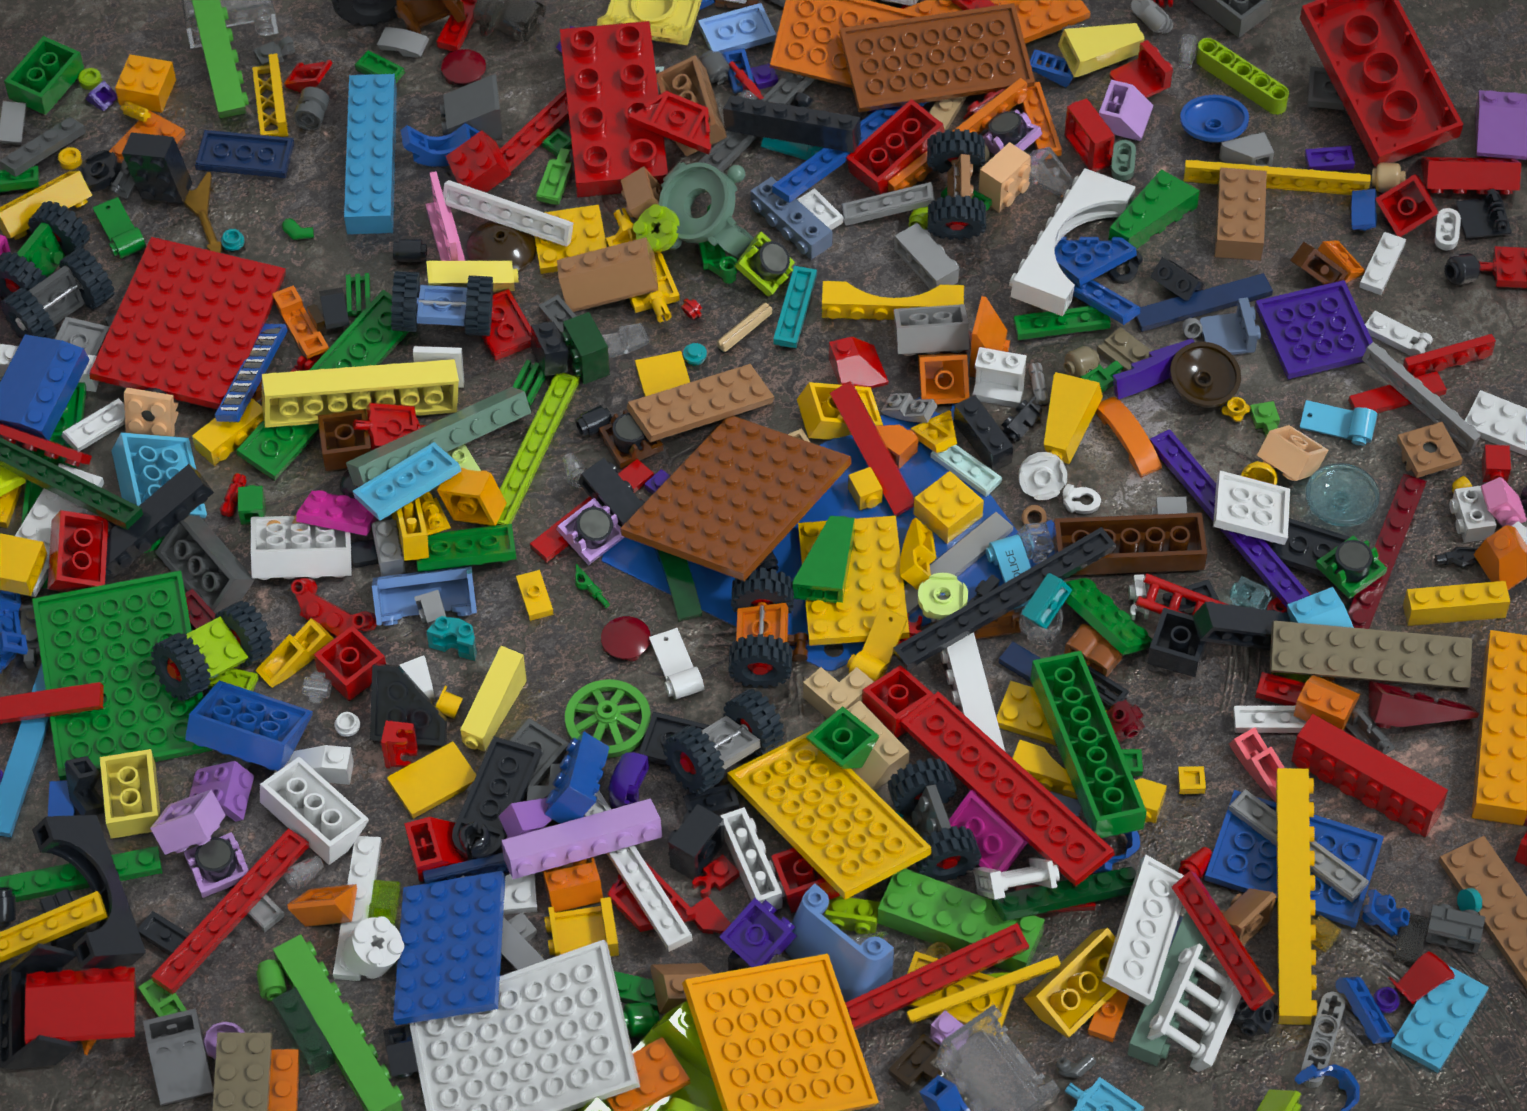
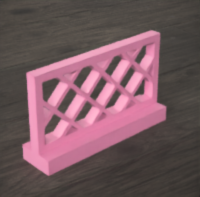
M431 172L430 181L433 202L425 205L440 261H465L451 208L445 204L437 172Z

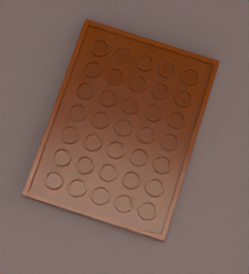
M735 416L728 417L620 528L621 536L745 581L852 464L851 456Z

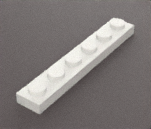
M450 180L444 183L443 197L447 206L566 247L571 243L573 222Z
M358 836L354 842L347 885L356 884L357 894L352 922L341 923L333 971L334 979L360 981L361 974L356 975L346 966L342 950L344 949L346 938L361 921L370 918L382 844L381 837Z

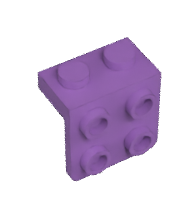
M236 761L200 768L195 773L189 797L212 789L224 813L235 822L244 819L254 775Z

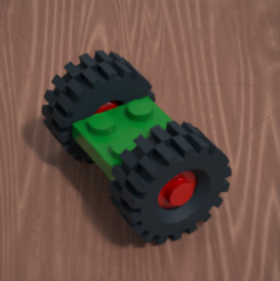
M47 201V203H42L29 219V231L33 233L17 253L4 252L0 255L1 297L4 296L6 298L21 287L29 291L49 277L59 266L60 260L79 247L83 248L90 239V231L87 230L86 224H82L83 220L75 216L76 213L74 211L70 212L67 210L68 207L64 205L61 207L58 202L52 203V201Z

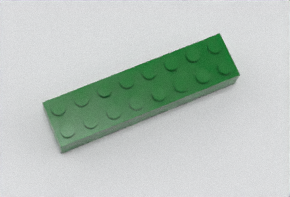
M1077 651L1033 660L1030 679L1089 828L1100 838L1144 829L1147 810L1082 652Z

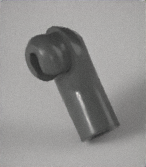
M1087 1053L1077 1063L1070 1062L1066 1057H1061L1056 1061L1057 1072L1061 1076L1080 1078L1097 1062L1091 1054Z

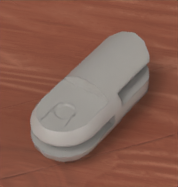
M1132 0L1131 10L1152 31L1165 34L1172 30V19L1154 1Z

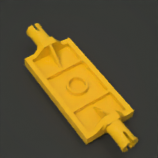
M622 208L624 215L621 214L620 209L614 212L619 230L614 236L606 238L608 247L637 240L636 233L633 231L634 223H632L626 208ZM656 251L654 255L659 291L631 297L629 300L635 313L653 308L658 322H664L662 316H664L665 321L670 320L672 317L667 304L680 301V295L662 253Z

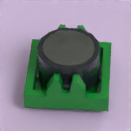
M1354 535L1316 562V567L1349 599L1386 574L1387 567L1378 559L1377 549L1375 547L1370 549L1368 540L1361 542Z

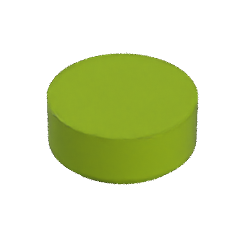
M95 68L84 69L78 76L80 86L85 90H93L102 82L101 73Z

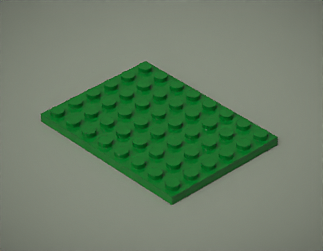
M181 570L32 599L46 690L101 682L104 685L103 709L50 716L60 781L67 779L65 771L66 760L88 756L101 773L100 757L151 749L154 761L158 762L212 751L211 748L197 746L193 742L185 740L189 714L201 702L203 693L200 692L185 701L173 698L171 692L168 693L165 690L166 686L164 684L161 685L159 682L160 677L154 671L156 667L152 665L154 658L151 657V652H153L152 647L155 644L176 633L187 634L192 631Z

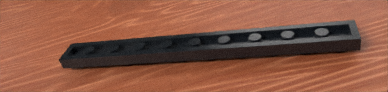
M1101 527L893 647V653L908 671L1030 600L1048 573L1064 580L1116 550V544Z

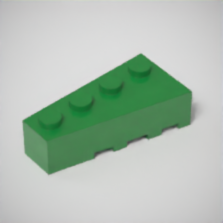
M1161 169L1111 225L1108 241H1112V237H1122L1138 249L1148 242L1151 236L1156 233L1160 234L1166 229V226L1182 219L1185 213L1197 209L1200 190Z

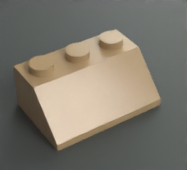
M859 700L847 710L879 735V739L863 767L851 769L875 791L887 783L888 780H891L892 774H898V769L906 768V765L909 764V750Z

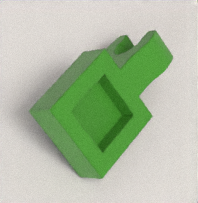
M1274 401L1250 405V414L1255 428H1263L1265 437H1267L1269 431L1277 429L1280 423Z

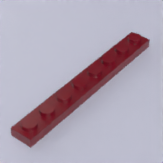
M1407 474L1402 476L1374 546L1378 552V559L1387 567L1386 574L1355 595L1348 612L1354 628L1370 629L1426 487L1427 481Z

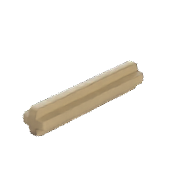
M767 303L761 304L717 341V347L723 352L728 351L772 314V307Z

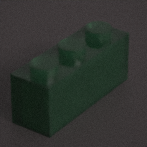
M295 987L273 998L272 1002L275 1013L294 1047L300 1051V1057L310 1075L312 1076L334 1065L335 1060L332 1049L297 988Z

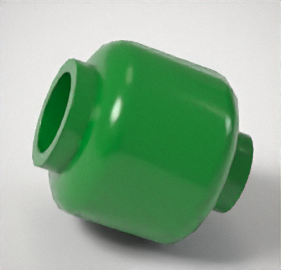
M647 1002L630 1003L623 1007L629 1038L644 1037L659 1021L657 1010H653L652 1006Z

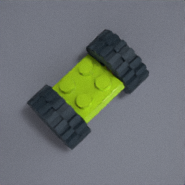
M247 601L236 602L219 611L215 615V620L187 634L176 633L155 644L152 647L153 652H151V657L154 658L152 665L156 667L154 671L160 677L159 682L161 685L164 684L166 686L165 690L168 693L171 692L173 698L185 701L206 690L208 685H210V680L238 665L241 668H247L268 657L273 649L271 647L273 640L269 639L272 635L270 630L266 628L268 626L267 622H263L261 619L262 614L256 612V607L250 606Z

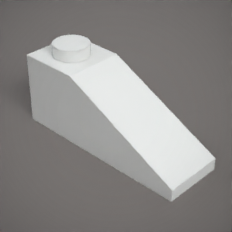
M324 745L294 751L286 764L288 765L300 757L328 783L350 785L354 761L351 747Z

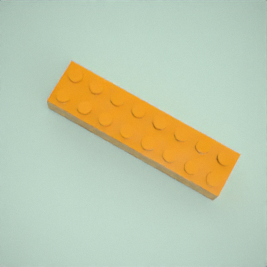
M1490 630L1485 647L1471 818L1523 826L1527 816V635Z

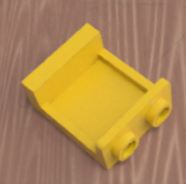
M611 897L600 898L601 906L557 913L554 912V907H548L549 916L544 917L546 933L552 932L553 938L548 940L550 956L555 955L556 957L601 940H605L608 944L610 957L618 956V940Z

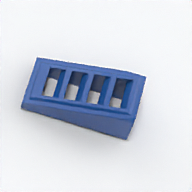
M745 48L723 52L722 55L728 63L740 61L741 63L736 64V66L743 68L748 78L754 82ZM730 67L728 80L733 93L744 92L742 85L737 86V83L741 82L735 79L736 73Z
M1034 49L1030 58L1032 71L1067 88L1074 76L1065 58ZM1038 59L1042 61L1040 65L1036 64Z

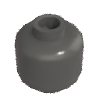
M710 50L700 56L699 60L706 68L711 84L717 83V85H720L728 79L730 66L721 52Z

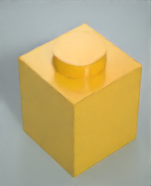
M871 467L848 475V490L859 510L873 508L882 503L883 489Z

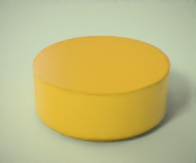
M65 148L58 155L60 166L63 169L74 170L82 164L81 153L76 148Z

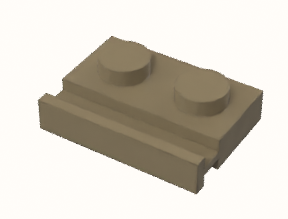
M1121 327L1105 339L1102 345L1099 344L1097 346V353L1110 363L1118 361L1123 366L1122 372L1131 370V363L1149 358V352L1152 351Z

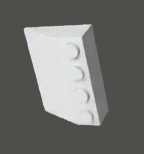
M296 516L251 517L252 578L268 580L270 578L294 579L295 577H309L315 579L321 576H333L335 578L352 576L350 532L296 522Z

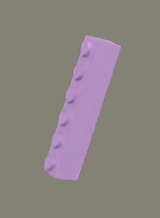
M650 798L501 840L504 860L512 879L520 878L661 838V819Z

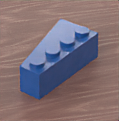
M583 732L578 739L573 738L566 748V751L569 753L564 757L559 766L562 771L558 773L552 784L555 786V789L550 792L546 799L548 807L545 815L561 824L582 818L597 800L594 794L600 788L598 782L603 776L604 771H602V768L606 764L609 746L586 732Z

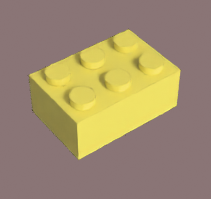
M152 750L100 757L105 818L111 839L152 832L150 828L161 815L156 764Z

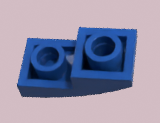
M1376 189L1352 191V230H1368L1376 227Z

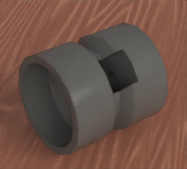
M316 87L304 88L293 114L294 122L306 130H317L320 128L330 101L327 93Z

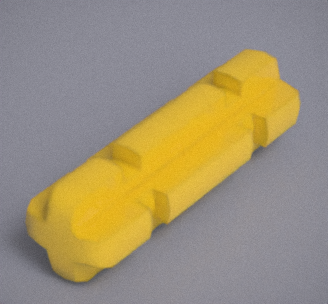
M126 101L120 107V110H123V114L142 122H146L148 118H151L148 109Z

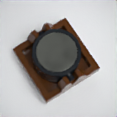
M627 409L623 410L621 416H618L617 413L614 414L610 424L599 428L600 436L620 469L630 465L636 459L640 461L664 451L660 439L649 442Z

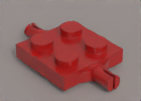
M1495 246L1493 262L1479 261L1480 271L1493 273L1496 287L1527 288V248Z
M369 403L366 407L367 421L355 419L353 422L354 430L368 431L371 450L427 426L419 424L416 418L415 406Z

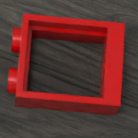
M1086 98L1067 106L1064 136L1088 169L1096 172L1112 165L1115 135L1089 100Z

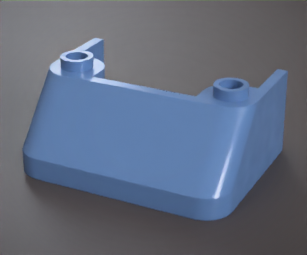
M460 566L458 568H444L434 571H420L373 578L372 592L377 625H382V622L383 625L398 624V619L402 617L420 615L414 597L435 590L439 591L445 611L457 612V616L477 613L472 567Z

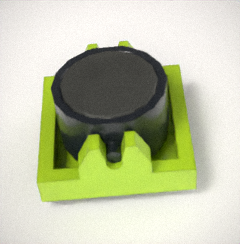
M759 232L742 254L735 267L764 294L770 297L778 286L788 278L787 275L793 271L791 267L795 261L789 257L788 251L783 245L771 241L763 232Z

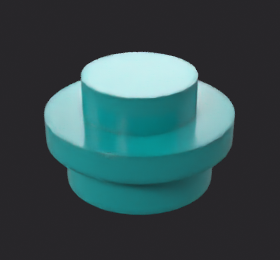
M236 229L225 231L221 238L223 248L228 251L239 250L245 243L243 234Z
M692 343L684 348L683 357L688 364L698 366L706 359L707 350L699 343Z

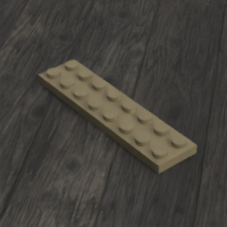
M1273 621L1269 672L1469 689L1471 685L1472 638Z

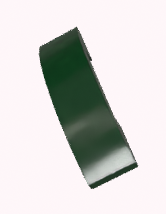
M654 548L672 596V604L678 622L702 616L699 598L687 560Z

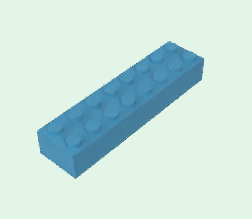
M395 74L349 75L344 206L347 234L393 233L397 107Z

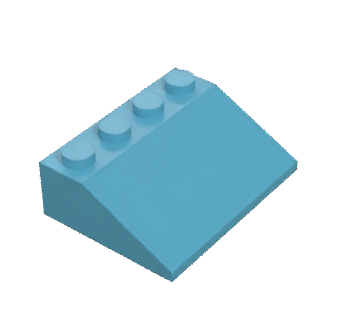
M121 433L111 450L121 496L137 506L148 499L186 465L190 464L196 469L189 438ZM205 504L199 505L189 515L206 518Z

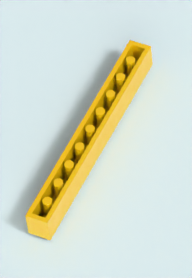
M1277 768L1278 1024L1311 1025L1312 1016H1317V1000H1312V991H1316L1317 980L1316 975H1311V966H1316V950H1311V941L1316 940V925H1311V916H1315V900H1310V891H1315V875H1310V866H1315V851H1310V842H1314V826H1309V818H1314V802H1309V794L1314 793V778H1309V769Z

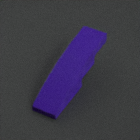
M1189 339L1149 352V358L1131 363V370L1113 375L1114 394L1117 399L1136 394L1170 378V366L1174 356L1184 346L1194 343V340Z

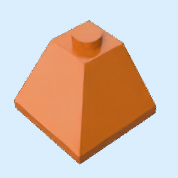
M967 354L918 355L921 400L934 399L936 404L959 403L970 398Z
M1505 525L1486 538L1473 554L1491 582L1506 581L1508 590L1527 578V545L1513 526Z

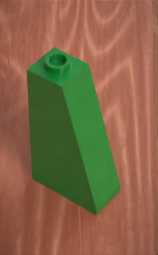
M830 516L793 580L794 599L843 603L855 535V518L846 516Z

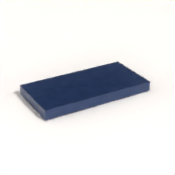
M204 130L195 168L196 170L286 178L294 147V138Z

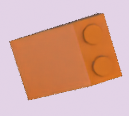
M981 296L971 341L969 376L975 378V363L979 347L1009 352L1011 340H1007L1006 327L987 297Z

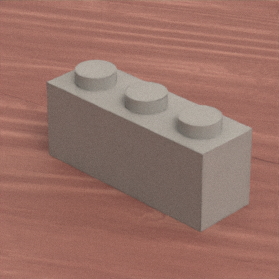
M916 223L895 235L894 250L930 290L939 285H954L958 283L960 269L957 262L947 256L943 247L935 243L926 229L923 230Z

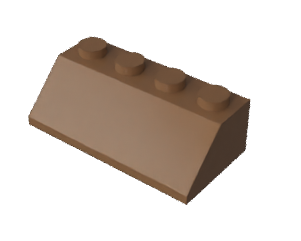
M646 237L557 260L558 278L564 300L573 312L659 291L655 255Z

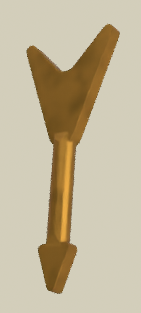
M207 172L198 187L194 190H189L183 204L199 217L208 241L207 249L222 253V244L220 241H217L207 215L212 182L211 173Z

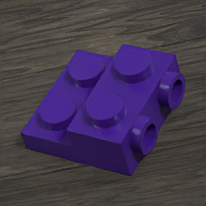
M754 898L721 934L720 938L751 967L767 965L776 954L780 955L797 935L792 931L795 926L783 916L780 920L774 915L777 909L766 899L761 903L758 899Z

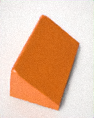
M1338 240L1323 241L1317 249L1348 272L1344 278L1345 283L1365 273V269Z

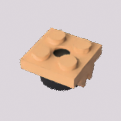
M126 388L124 392L126 433L174 437V424L178 416V411H176L178 403L174 402L173 395H169L157 388H147L145 390Z

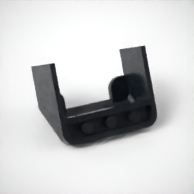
M38 943L2 973L0 977L1 1068L17 1070L54 1066L77 1049V1043L38 1035L31 1042L25 1044V988L27 974L39 971L46 973L61 972L62 968L76 957L74 951Z

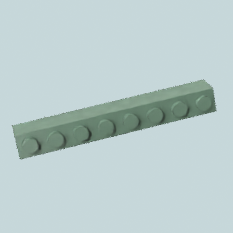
M510 387L346 462L353 485L362 486L433 442L445 452H448L530 414L531 410L525 391Z

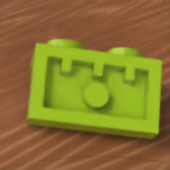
M842 896L829 900L824 917L841 931H855L860 935L876 934L878 907L881 902L856 898L845 900Z

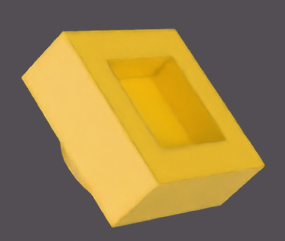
M1204 766L1178 767L1179 794H1205Z

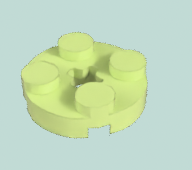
M950 573L933 574L924 583L922 582L918 589V604L922 609L923 615L927 618L942 620L968 603L966 585L962 584L955 575ZM940 593H945L946 597L949 598L940 600L937 597L940 596Z

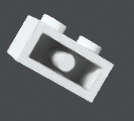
M1481 486L1455 489L1453 498L1449 501L1451 513L1456 516V530L1458 534L1462 535L1463 542L1482 541L1494 534L1496 522L1493 515L1487 510Z

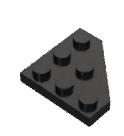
M373 664L370 740L381 741L385 722L395 721L414 724L417 744L445 746L447 743V718L400 665Z

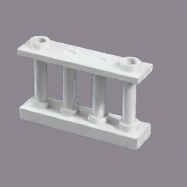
M1031 857L1029 858L1030 867L1005 872L979 867L974 868L973 872L977 894L992 899L1005 898L1004 891H1007L1009 887L1033 883L1048 888H1057L1056 881L1060 880L1057 865H1053V862L1050 860Z
M1201 944L1185 948L1178 958L1180 962L1158 1014L1150 1022L1149 1027L1151 1030L1147 1036L1148 1039L1154 1040L1167 1035L1192 1052L1193 1059L1190 1067L1197 1072L1212 1067L1242 997L1230 977L1226 978L1198 959L1203 948ZM1193 969H1196L1221 986L1222 992L1219 999L1214 998L1189 981ZM1184 990L1211 1008L1213 1013L1209 1021H1206L1179 1002ZM1174 1012L1202 1030L1203 1036L1199 1044L1170 1025Z

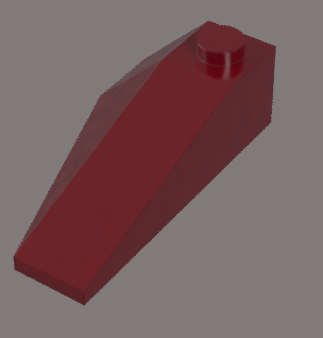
M1376 681L1369 682V717L1375 722L1376 726L1390 729V726L1405 727L1478 718L1479 712L1469 705L1439 698L1438 702H1435L1434 698L1425 695V693L1417 692L1413 696L1403 691L1402 687Z

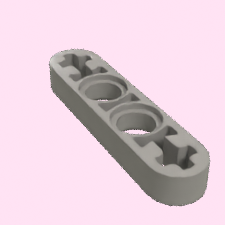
M1327 992L1321 999L1301 1071L1313 1063L1318 1065L1317 1069L1328 1067L1345 1008L1344 997L1337 992ZM1331 1001H1334L1336 1006L1333 1015H1327L1329 1004ZM1321 1023H1329L1333 1027V1031L1328 1034L1323 1033L1318 1026ZM1317 1045L1322 1046L1326 1049L1327 1054L1321 1057L1316 1056L1312 1052V1048ZM1325 1076L1311 1079L1303 1084L1309 1088L1319 1087Z

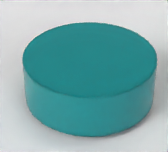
M1463 889L1457 895V904L1461 911L1474 910L1479 912L1482 909V897L1476 889Z

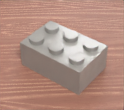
M965 304L894 309V328L898 354L913 356L916 353L938 354L941 351L959 353L963 350H969V323Z

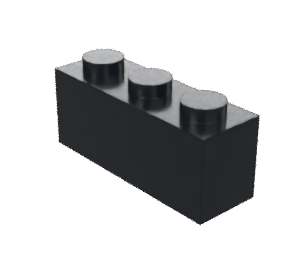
M976 395L955 404L954 423L985 465L992 471H996L1012 463V443Z
M602 458L581 473L578 483L591 499L595 498L602 507L608 506L611 515L616 514L620 527L645 503L644 500L638 499L633 493L634 490L630 483L623 481L618 475L617 468L611 462L608 463L605 458Z

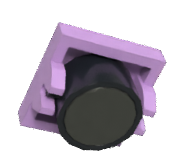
M1015 110L1014 112H1003L993 117L989 122V131L983 138L989 152L996 155L1009 142L1024 151L1042 135V131L1039 126L1031 123L1026 113L1020 114L1019 110Z
M595 498L557 526V531L588 566L625 538L621 536V527L618 525L616 514L611 515L610 508L608 506L602 507Z
M232 832L221 837H213L203 845L183 851L202 898L236 885L249 871L242 851Z

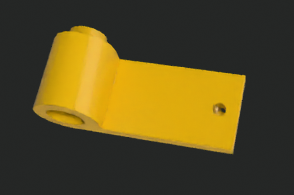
M881 605L862 651L856 655L853 654L848 660L847 668H849V673L857 667L874 682L883 677L893 657V647L897 646L908 618Z

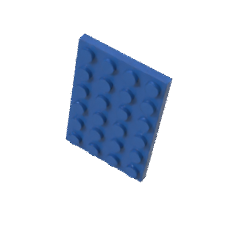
M1234 790L1229 806L1242 792ZM1257 797L1263 803H1265L1274 811H1276L1275 802ZM1228 807L1204 880L1243 893L1249 888L1273 892L1276 895L1275 903H1277V846L1246 822L1229 811ZM1314 815V818H1309V826H1314V840L1369 880L1370 884L1384 836ZM1315 875V891H1310V900H1315V915L1356 928L1369 884L1351 902Z
M503 871L403 887L400 935L404 943V950L397 963L393 1020L396 1025L498 1009L506 877Z

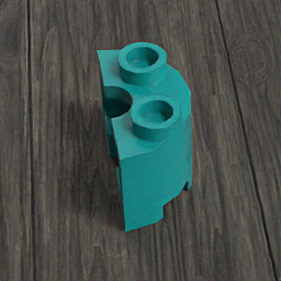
M440 616L426 631L429 648L442 652L455 648L458 650L459 657L472 661L476 660V642L471 624L459 618Z

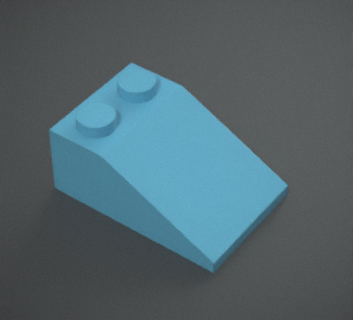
M1333 587L1287 604V613L1291 622L1354 628L1343 602Z

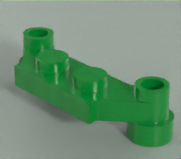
M711 204L707 207V212L709 211ZM709 240L698 243L704 270L709 269L722 277L725 283H733L738 269L735 267L738 262L737 259L731 256L726 257L725 250L718 243L715 246Z

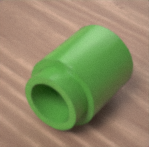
M265 960L259 963L256 976L260 996L268 1001L281 999L287 991L282 967L276 960Z

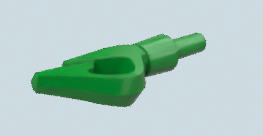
M576 564V587L580 590H588L594 599H598L605 608H608L610 603L602 595V590ZM578 578L583 579L584 582H579Z

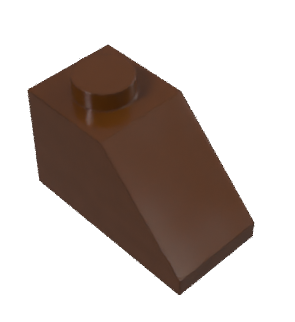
M1305 242L1301 244L1290 260L1323 285L1343 281L1348 274L1339 265Z

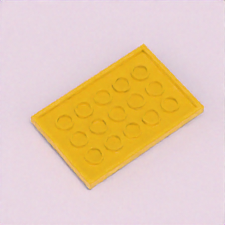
M896 516L855 519V535L843 603L805 600L809 646L866 642L881 605L907 617L904 582L900 576L901 556ZM827 521L798 523L802 564ZM908 620L900 639L909 638Z

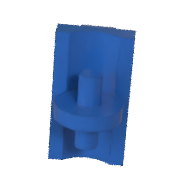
M1376 889L1368 891L1369 904L1363 907V921L1369 926L1379 925L1390 936L1398 935L1399 927L1408 925L1410 912L1405 907L1397 909L1395 899L1390 894L1382 896Z

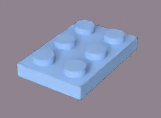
M761 3L698 20L699 28L707 46L713 52L718 51L723 54L726 51L747 49L776 41V33Z

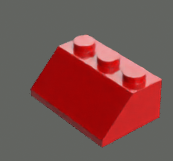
M60 510L51 521L47 589L70 592L105 585L108 520L100 516Z

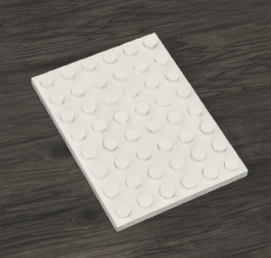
M605 940L500 976L498 1009L409 1023L426 1111H572L585 1106L589 1101L597 1097L600 1100H604L640 1087L608 944Z

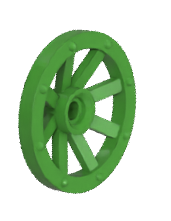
M611 679L595 681L580 688L569 700L565 711V726L570 740L573 738L578 739L582 731L596 723L597 728L593 737L601 741L605 729H610L616 745L609 746L607 758L619 757L636 749L643 742L651 720L650 706L645 696L631 684ZM601 692H615V694L609 701L605 700ZM592 695L598 703L597 706L581 704ZM624 695L630 697L635 702L633 704L618 705ZM641 711V724L639 725L622 714ZM576 712L593 714L582 722L574 724ZM619 723L635 732L625 742H623L617 726Z

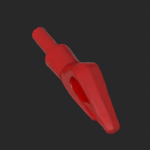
M731 61L729 66L736 73L735 77L742 83L745 94L748 97L762 100L764 97L754 82Z

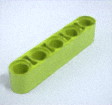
M1203 38L1199 41L1196 62L1199 66L1268 112L1276 115L1285 112L1289 90L1284 85L1216 40Z

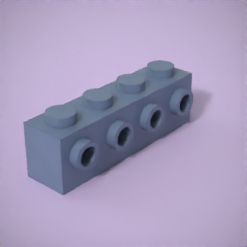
M771 176L751 190L750 205L756 213H760L770 226L777 228L786 240H790L797 247L801 254H805L811 260L832 246L833 231L796 198L788 203L772 193V185L777 181Z

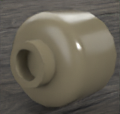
M1081 346L1067 352L1063 367L1067 375L1080 378V376L1097 368L1100 364V358L1094 349L1088 346Z

